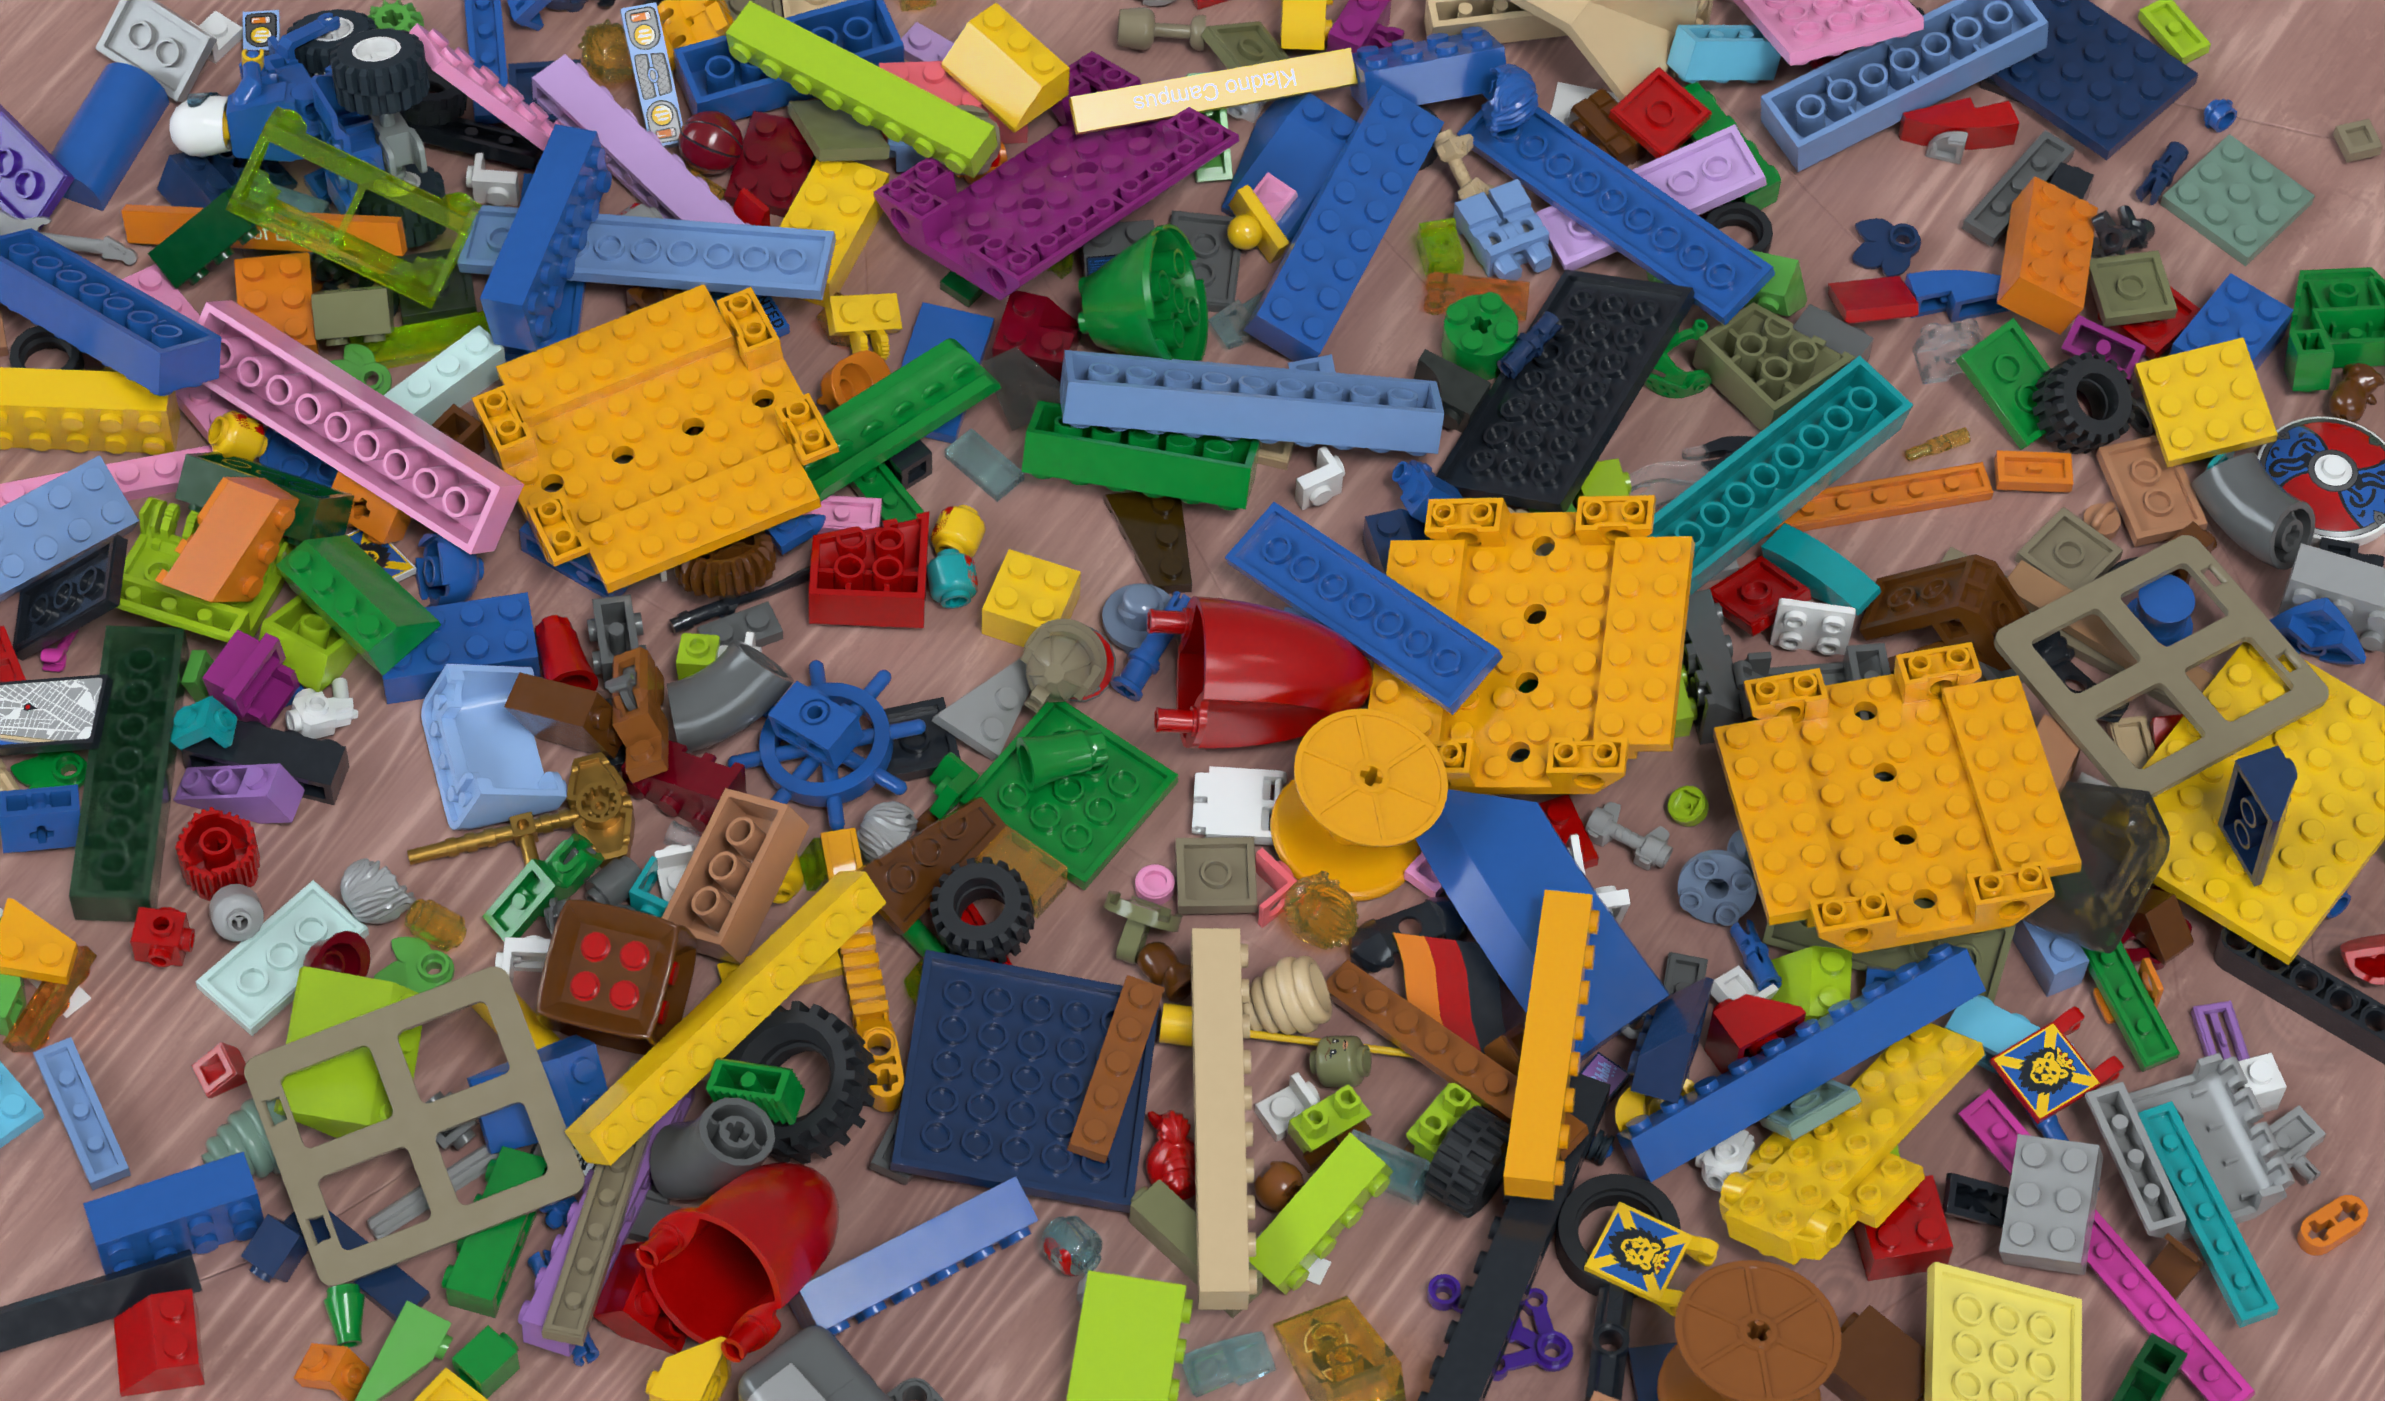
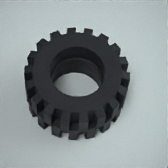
M2087 352L2079 356L2075 355L2043 374L2044 377L2040 378L2035 385L2039 390L2033 392L2032 400L2037 403V406L2032 409L2034 416H2038L2040 420L2037 423L2040 431L2044 429L2047 432L2045 438L2050 443L2056 441L2058 449L2062 451L2070 449L2071 454H2080L2082 452L2086 454L2117 440L2129 430L2128 424L2134 421L2136 415L2131 411V409L2137 407L2136 399L2131 396V393L2135 390L2133 384L2128 385L2125 379L2128 377L2127 373L2124 370L2119 371L2117 369L2118 363L2112 359L2106 362L2105 355L2097 353L2092 356L2091 352ZM2077 390L2087 397L2092 409V418L2081 409L2077 400Z
M983 857L982 863H976L975 858L966 859L967 865L963 867L956 863L951 866L952 874L950 876L943 873L939 878L941 888L934 887L932 892L934 902H930L932 920L941 944L945 950L949 949L953 955L985 961L998 959L999 963L1007 962L1006 955L1012 953L1014 956L1018 955L1021 952L1020 942L1027 945L1031 938L1029 930H1034L1035 920L1033 914L1035 913L1025 881H1022L1020 873L1015 868L1009 870L1008 864L1001 860L994 865L991 857ZM990 898L1004 904V909L1000 916L989 924L974 926L961 920L964 910L977 900Z
M1478 1105L1465 1112L1447 1133L1436 1151L1426 1174L1424 1191L1466 1218H1470L1478 1213L1490 1201L1504 1181L1503 1175L1511 1125Z

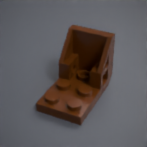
M1973 554L1877 578L1876 584L1880 586L1881 593L1866 608L1859 628L1866 641L1880 637H1890L1896 633L1923 629L1932 625L1946 646L1972 642L1978 661L2000 671L2012 669L1995 649L1994 639L2001 628L2030 614V612L1996 561Z

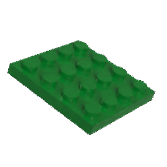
M1047 701L959 800V805L961 807L974 798L982 797L1007 825L999 835L1075 885L1086 890L1177 785L1179 775L1067 702ZM1092 728L1100 729L1105 737L1108 748V763L1092 767L1087 772L1050 782L1032 791L1028 789L1023 780L1017 758L1016 745L1019 737L1045 736L1077 729L1083 731Z

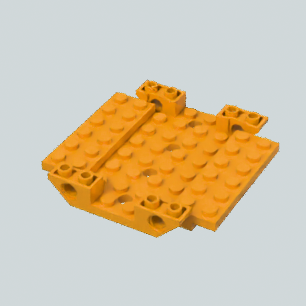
M702 284L538 349L536 352L533 351L498 365L496 370L503 386L472 397L473 405L500 469L524 484L517 503L526 521H528L548 563L555 567L586 554L596 575L599 574L609 594L821 507L820 497L803 466L839 452V447L810 394L803 395L785 362L780 339L752 287L716 300L717 308L706 286ZM761 399L773 400V403L767 407L755 405ZM691 427H701L704 429L698 435L690 436L685 434ZM619 456H633V459L628 463L619 464L615 462ZM552 483H560L563 485L562 488L556 492H547L544 490L548 485Z
M1655 495L1579 496L1577 512L1510 513L1504 498L1429 499L1424 533L1427 537L1434 540L1390 541L1386 575L1499 649L1503 658L1454 715L1374 663V677L1370 690L1368 709L1396 715L1423 732L1436 747L1443 760L1447 772L1448 789L1479 794H1596L1625 777L1627 759H1637L1638 752H1673L1695 549L1693 537H1647L1653 531ZM1550 543L1555 545L1553 551L1546 556L1535 554L1538 547L1543 544ZM1536 611L1547 613L1545 619L1540 623L1530 624L1527 622L1529 616ZM1531 679L1538 681V685L1533 691L1529 693L1519 691V687L1523 682ZM1519 749L1530 751L1528 758L1522 762L1517 763L1510 760L1512 754Z
M1968 642L1898 654L1895 657L1894 674L1825 685L1820 668L1743 681L1751 714L1760 720L1714 727L1713 737L1768 925L1805 920L1807 928L1816 927L1819 938L1857 954L2012 927L2054 897L2055 891L2050 877L2081 872L2082 862L2019 675L1974 683L1981 678L1982 671L1973 644ZM1859 711H1870L1875 717L1870 720H1862L1855 714ZM1880 772H1888L1895 778L1891 781L1883 782L1877 779L1875 775ZM1904 834L1911 836L1915 841L1904 845L1895 841L1894 838ZM1920 898H1927L1932 900L1935 905L1931 908H1920L1914 901Z

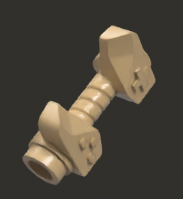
M1451 129L1437 135L1434 141L1435 151L1440 161L1447 162L1460 187L1458 190L1459 199L1463 200L1485 192L1488 197L1489 190L1495 187L1485 184L1478 177L1471 179L1461 159L1473 148V136L1466 134L1457 137Z

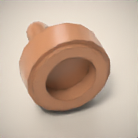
M2112 501L2105 504L2091 505L2086 509L2082 519L2109 540L2117 535L2121 524V517L2115 509V503Z

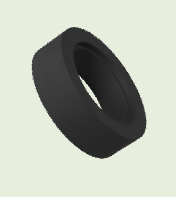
M1606 1174L1591 1178L1574 1189L1562 1206L1555 1237V1248L1559 1263L1566 1275L1578 1287L1592 1295H1598L1599 1287H1606L1613 1283L1584 1270L1590 1255L1585 1251L1580 1242L1578 1228L1584 1218L1591 1212L1606 1206H1617L1620 1201L1681 1230L1678 1214L1670 1199L1655 1185L1639 1177L1626 1174Z

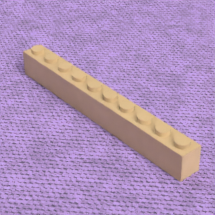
M1192 928L1191 936L1198 1310H1248L1249 1294H1257V1270L1249 1269V1257H1256V1232H1248V1220H1255V1195H1247V1183H1254V1158H1246V1146H1253V1122H1245V1110H1252V1086H1244V1074H1251V1050H1243V1038H1250V1014H1242V1003H1249V979H1241V968H1248V944H1241L1240 928Z

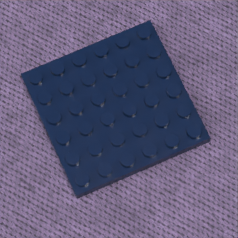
M925 950L890 1170L993 1188L1016 1176L1026 1195L1130 1213V1201L1134 1196L1159 1007L1106 1163H1102L1067 1151L1123 986Z

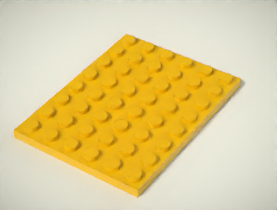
M2243 642L2203 691V695L2225 720L2235 721L2289 692L2290 688L2250 643ZM2284 654L2278 658L2289 673L2296 670ZM2306 660L2305 662L2329 689V696L2322 707L2142 804H2130L2119 796L2090 832L2087 839L2090 846L2166 892L2175 894L2176 898L2287 965L2292 962L2385 840V706ZM2183 716L2142 769L2198 741L2202 736L2188 719ZM2279 746L2285 757L2293 761L2298 777L2288 805L2285 822L2283 823L2262 884L2254 887L2220 830L2218 822L2235 761Z

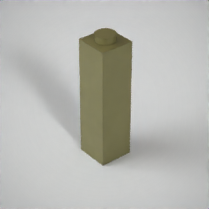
M1159 1179L1151 1187L1144 1186L1134 1194L1130 1201L1129 1223L1198 1286L1196 1212ZM1250 1262L1249 1269L1257 1270V1294H1249L1248 1305L1262 1293L1263 1274ZM1224 1310V1311H1225L1230 1317L1234 1318V1317H1235L1237 1314H1239L1242 1310Z

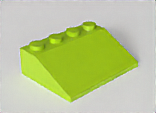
M303 966L299 969L286 1044L419 993L395 982ZM422 1025L404 1031L399 1035V1043L413 1080ZM366 1047L286 1076L282 1081V1086L295 1121L335 1138L389 1119L393 1114L391 1103L372 1052ZM279 1098L275 1102L274 1113L286 1116Z

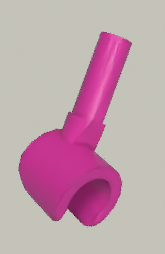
M79 629L63 637L57 648L42 649L41 661L44 662L43 671H64L67 660L66 653Z

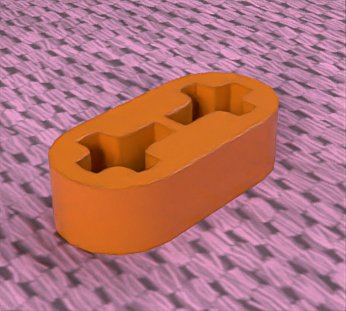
M2343 1195L2309 1215L2302 1222L2297 1234V1242L2300 1248L2310 1255L2321 1256L2358 1234L2368 1217V1208L2365 1202L2354 1195ZM2342 1211L2345 1213L2354 1212L2356 1214L2354 1220L2348 1217L2341 1222L2337 1221ZM2325 1228L2328 1229L2323 1240L2319 1237L2312 1239L2309 1236L2311 1230L2319 1233Z

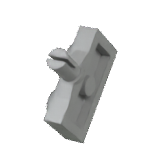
M2298 1105L2269 1126L2280 1148V1152L2272 1156L2270 1160L2283 1156L2289 1169L2294 1167L2307 1183L2311 1184L2321 1175V1172L2305 1156L2310 1150L2323 1142L2326 1133Z

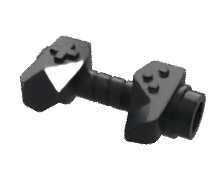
M2127 205L2117 209L2120 225L2115 224L2107 211L2092 217V222L2105 256L2112 254L2125 255L2126 250L2136 247L2145 249L2147 248L2148 241L2155 234L2153 223L2144 218L2136 219L2132 209Z

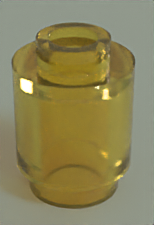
M423 899L416 900L409 908L405 917V926L410 929L412 935L444 952L457 948L466 936L467 929L464 917L431 899L427 901Z

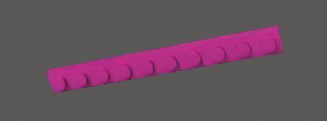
M1989 1088L1958 1114L1961 1120L2011 1176L2018 1134L2031 1135ZM2095 1209L2087 1260L2089 1267L2149 1335L2153 1333L2188 1353L2181 1372L2206 1401H2248L2255 1395L2254 1389Z

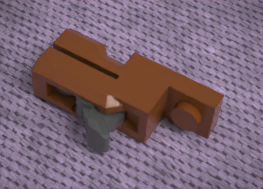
M638 647L614 656L612 679L605 682V689L612 693V726L626 747V774L632 783L668 770L669 721L660 708L664 702V676L658 666H655V661L648 650Z

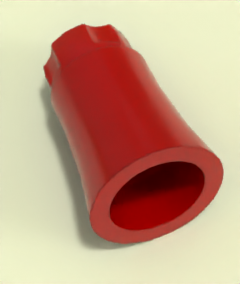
M558 615L543 618L535 626V637L544 678L596 691L598 678L586 659L578 635L569 619Z

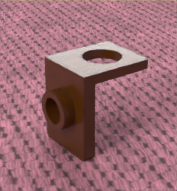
M2167 1233L2164 1238L2168 1244L2148 1267V1270L2169 1294L2177 1300L2205 1263L2191 1250Z

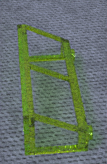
M277 106L260 134L226 210L432 309L453 273L482 204L473 201L469 195L462 192L449 193L441 199L307 134V125L299 113ZM270 142L358 184V189L339 228L278 199L281 190L271 183L269 173L260 169ZM367 189L457 232L458 236L447 259L441 256L435 259L417 256L412 264L347 233L346 231Z

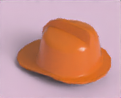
M869 350L856 352L837 362L833 368L824 374L820 383L822 396L816 402L819 405L826 404L827 408L832 411L890 375V369L884 359L877 353Z

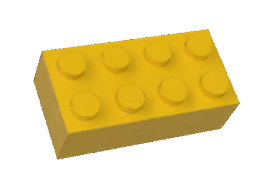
M818 159L816 160L779 227L834 231L836 243L823 300L799 299L825 308L824 300L826 298L838 296L884 212L875 199L874 191L889 182V173L855 161L819 162Z

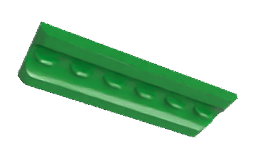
M949 338L822 416L839 447V452L803 466L820 497V502L1001 389V384L956 339Z

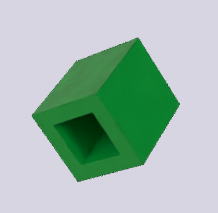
M488 1325L452 1357L454 1373L488 1399L520 1369L517 1353L519 1348L509 1335L504 1332L498 1334Z

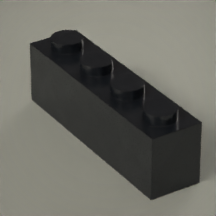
M237 720L233 743L227 748H223L211 737H208L181 750L185 769L187 767L280 763L305 789L302 798L335 805L350 767L346 746H342L334 740H317L305 737L293 730L280 731L268 728L256 721L243 722Z

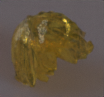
M606 19L604 23L586 27L587 30H585V35L581 37L582 42L578 44V48L581 49L582 65L591 78L599 80L604 85H614L616 83L622 84L634 77L623 26L619 23L611 24L610 20Z
M1322 870L1318 874L1301 878L1289 888L1283 910L1287 924L1298 939L1327 950V948L1333 949L1334 947H1341L1342 944L1346 946L1349 944V938L1355 936L1358 930L1356 920L1359 919V914L1356 913V905L1358 903L1346 890L1339 886V880L1329 879V873Z

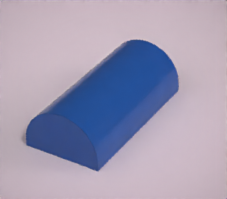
M115 62L105 66L51 152V155L75 177L63 198L104 211L169 105V98L165 89L150 74L126 63Z

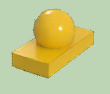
M1247 184L1237 190L1229 203V207L1236 217L1229 222L1227 236L1229 242L1237 249L1249 250L1258 246L1271 264L1282 256L1289 245V241L1252 188Z

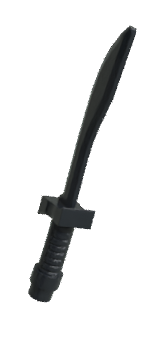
M811 566L803 568L762 589L739 597L735 594L728 595L726 598L719 596V600L688 612L685 610L678 613L676 617L669 619L671 628L675 634L681 631L685 632L694 628V625L715 617L723 618L734 614L739 606L810 581Z

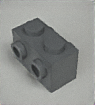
M631 594L592 599L594 619H587L590 642H598L599 651L592 652L595 675H603L604 689L605 682L612 679L614 656L638 647L646 649V644L638 645L637 636L644 635L641 612L633 613Z

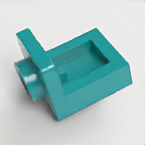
M209 696L192 705L184 706L176 712L170 742L182 750L211 737L223 748H227L233 743L237 716L213 696Z

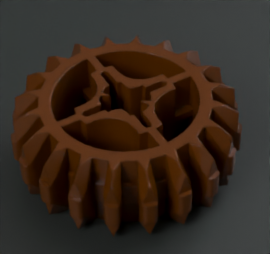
M761 531L675 566L673 570L678 585L683 586L684 591L694 592L695 596L706 594L708 598L715 596L726 598L728 595L735 594L739 597L740 593L745 591L753 592L755 587H762L767 580L773 578V571L776 570L775 563L777 562L776 551L774 550L771 536L765 534V531Z

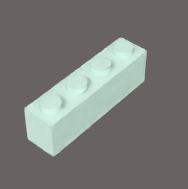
M478 325L383 396L429 425H432L452 404L461 408L472 397L477 396L500 379L496 366L506 363L504 347L494 344L492 336Z

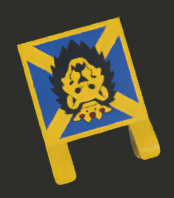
M1619 1201L1584 1270L1659 1305L1675 1317L1679 1301L1684 1292L1667 1288L1685 1253L1698 1263L1709 1267L1717 1257L1719 1245L1711 1239L1688 1234Z

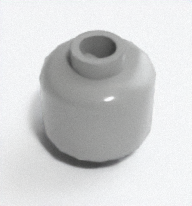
M229 884L220 888L213 895L209 904V915L216 932L224 939L233 942L252 938L260 930L264 921V911L257 894L250 887L242 884Z

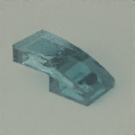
M1265 289L1243 305L1239 299L1208 320L1228 349L1244 345L1256 339L1243 330Z
M1262 1331L1236 1336L1185 1354L1182 1364L1191 1392L1197 1398L1229 1383L1236 1382L1241 1386L1277 1370L1265 1334Z

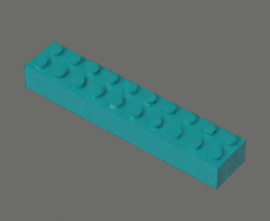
M1859 355L1655 513L1653 531L1647 537H1693L1695 549L1690 595H1692L1900 431L1913 404Z

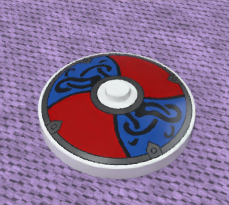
M2308 417L2282 426L2276 430L2278 436L2275 442L2263 444L2258 454V459L2270 477L2285 491L2307 502L2313 508L2315 532L2310 546L2319 547L2321 537L2358 543L2361 546L2385 533V442L2376 434L2361 425L2344 419Z

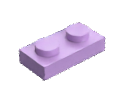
M918 22L901 38L904 44V59L909 62L943 61L954 44Z

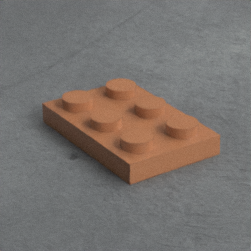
M2156 435L2098 448L2097 460L2134 547L2169 540L2193 521L2203 530H2206L2208 522L2183 465L2167 468Z

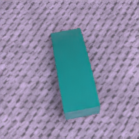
M1786 523L1761 546L1764 558L1808 587L1811 597L1830 605L1855 608L1856 616H1859L1881 593L1880 586L1845 557L1821 541Z

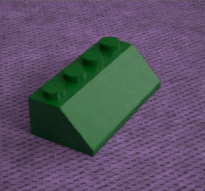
M348 535L304 540L276 564L289 587L382 676L441 626L438 619Z

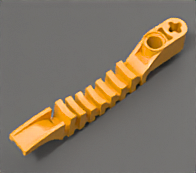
M856 828L820 833L828 882L839 871H856L863 867ZM871 917L839 948L840 959H842L843 975L845 977L846 991L849 994L850 1011H852V1023L855 1032L866 1042L863 1045L866 1050L869 1051L875 1046H883L889 1050L888 1053L882 1056L872 1054L875 1062L868 1065V1069L877 1075V1084L869 1085L867 1093L875 1098L873 1107L876 1110L890 1112L896 1110L900 1105L904 1086V1074L897 1038L892 1023L889 1021L888 999L886 1000L881 969L879 970L878 952L876 953L875 934L873 935V921ZM888 1084L891 1091H884L881 1085Z

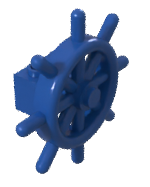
M814 660L809 664L811 686L807 687L796 681L780 701L763 715L766 721L760 735L759 751L733 755L728 759L727 765L731 768L734 762L745 765V769L764 766L769 780L778 790L770 800L784 804L792 800L807 806L827 807L829 826L833 831L842 830L845 826L843 804L862 796L874 787L876 783L896 795H903L906 792L907 784L886 771L893 753V740L922 734L926 730V724L921 719L895 724L889 723L883 707L876 700L891 681L892 677L889 671L880 670L862 690L844 683H826L823 663L819 660ZM862 715L866 717L874 728L862 730L859 722ZM782 739L790 743L789 745L780 746ZM873 744L866 759L852 751L855 747ZM806 757L792 774L788 773L780 764L783 761ZM841 763L854 770L839 779L838 767ZM819 766L822 767L824 782L807 781Z

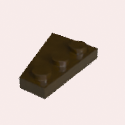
M1143 492L1105 494V505L1118 522L1119 531L1124 540L1127 539L1135 554V561L1147 583L1164 590L1168 594H1173L1174 591L1181 593L1192 592V578L1182 501L1179 498L1167 496L1152 498L1144 495Z

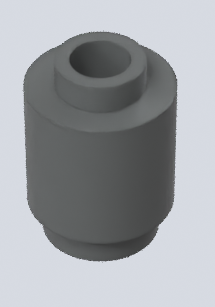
M623 856L619 860L613 859L585 882L587 890L584 894L587 901L609 905L622 904L629 898V891L642 871L627 856Z

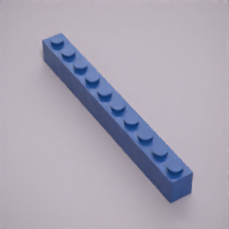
M1949 943L1932 948L1928 952L1929 957L1919 963L1910 962L1895 970L1896 976L1885 982L1877 981L1867 985L1861 990V996L1852 1001L1843 1000L1832 1005L1828 1009L1829 1014L1818 1020L1809 1019L1795 1027L1796 1032L1785 1039L1776 1038L1765 1043L1761 1047L1762 1052L1757 1055L1733 1061L1727 1067L1729 1071L1718 1077L1710 1076L1698 1081L1694 1085L1695 1090L1683 1097L1682 1095L1680 1096L1678 1104L1665 1100L1660 1104L1661 1109L1649 1116L1647 1114L1640 1115L1626 1123L1627 1129L1619 1132L1616 1136L1635 1177L1653 1182L1985 992L1986 989L1967 948L1953 946Z

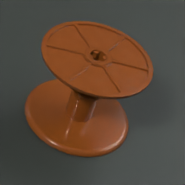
M1742 1260L1724 1263L1704 1272L1689 1285L1679 1301L1675 1315L1677 1344L1668 1353L1661 1366L1657 1384L1658 1401H1821L1819 1387L1833 1372L1841 1350V1329L1832 1305L1825 1295L1807 1278L1778 1264L1757 1260Z

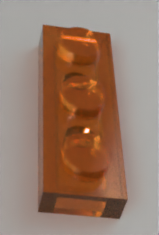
M77 946L78 953L68 985L47 981L41 982L3 1041V1044L13 1053L36 1052L47 1042L50 1035L49 1031L58 1017L66 1012L70 1005L69 999L76 988L90 974V967L97 957L87 946Z

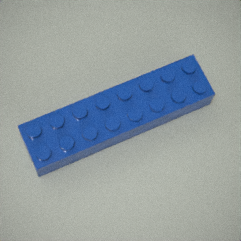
M1382 84L1362 111L1243 330L1244 332L1292 361L1315 358L1320 355L1444 124L1442 120Z
M32 228L0 236V303L7 306L9 310L19 313L29 319L31 323L43 327L53 333L55 337L67 341L77 347L79 351L96 358L104 366L111 367L125 375L128 380L137 382L154 395H170L175 390L186 387H199L204 382L219 378L220 335Z

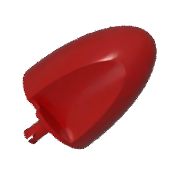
M1193 596L1187 608H1183L1182 611L1149 609L1147 614L1148 634H1181L1182 637L1177 658V709H1161L1156 707L1154 712V731L1156 733H1180L1182 743L1186 748L1245 747L1303 737L1320 720L1340 711L1359 709L1370 696L1374 676L1366 656L1344 636L1313 620L1264 605Z
M797 1163L761 1165L745 1172L722 1187L698 1208H681L667 1214L652 1228L648 1235L649 1239L636 1249L635 1255L638 1262L645 1268L646 1277L655 1299L669 1319L687 1336L700 1344L720 1336L725 1337L726 1339L721 1343L722 1353L729 1361L739 1363L745 1358L746 1354L761 1349L778 1334L781 1329V1322L776 1316L777 1309L783 1308L805 1286L831 1252L839 1224V1204L836 1193L829 1180L814 1168Z

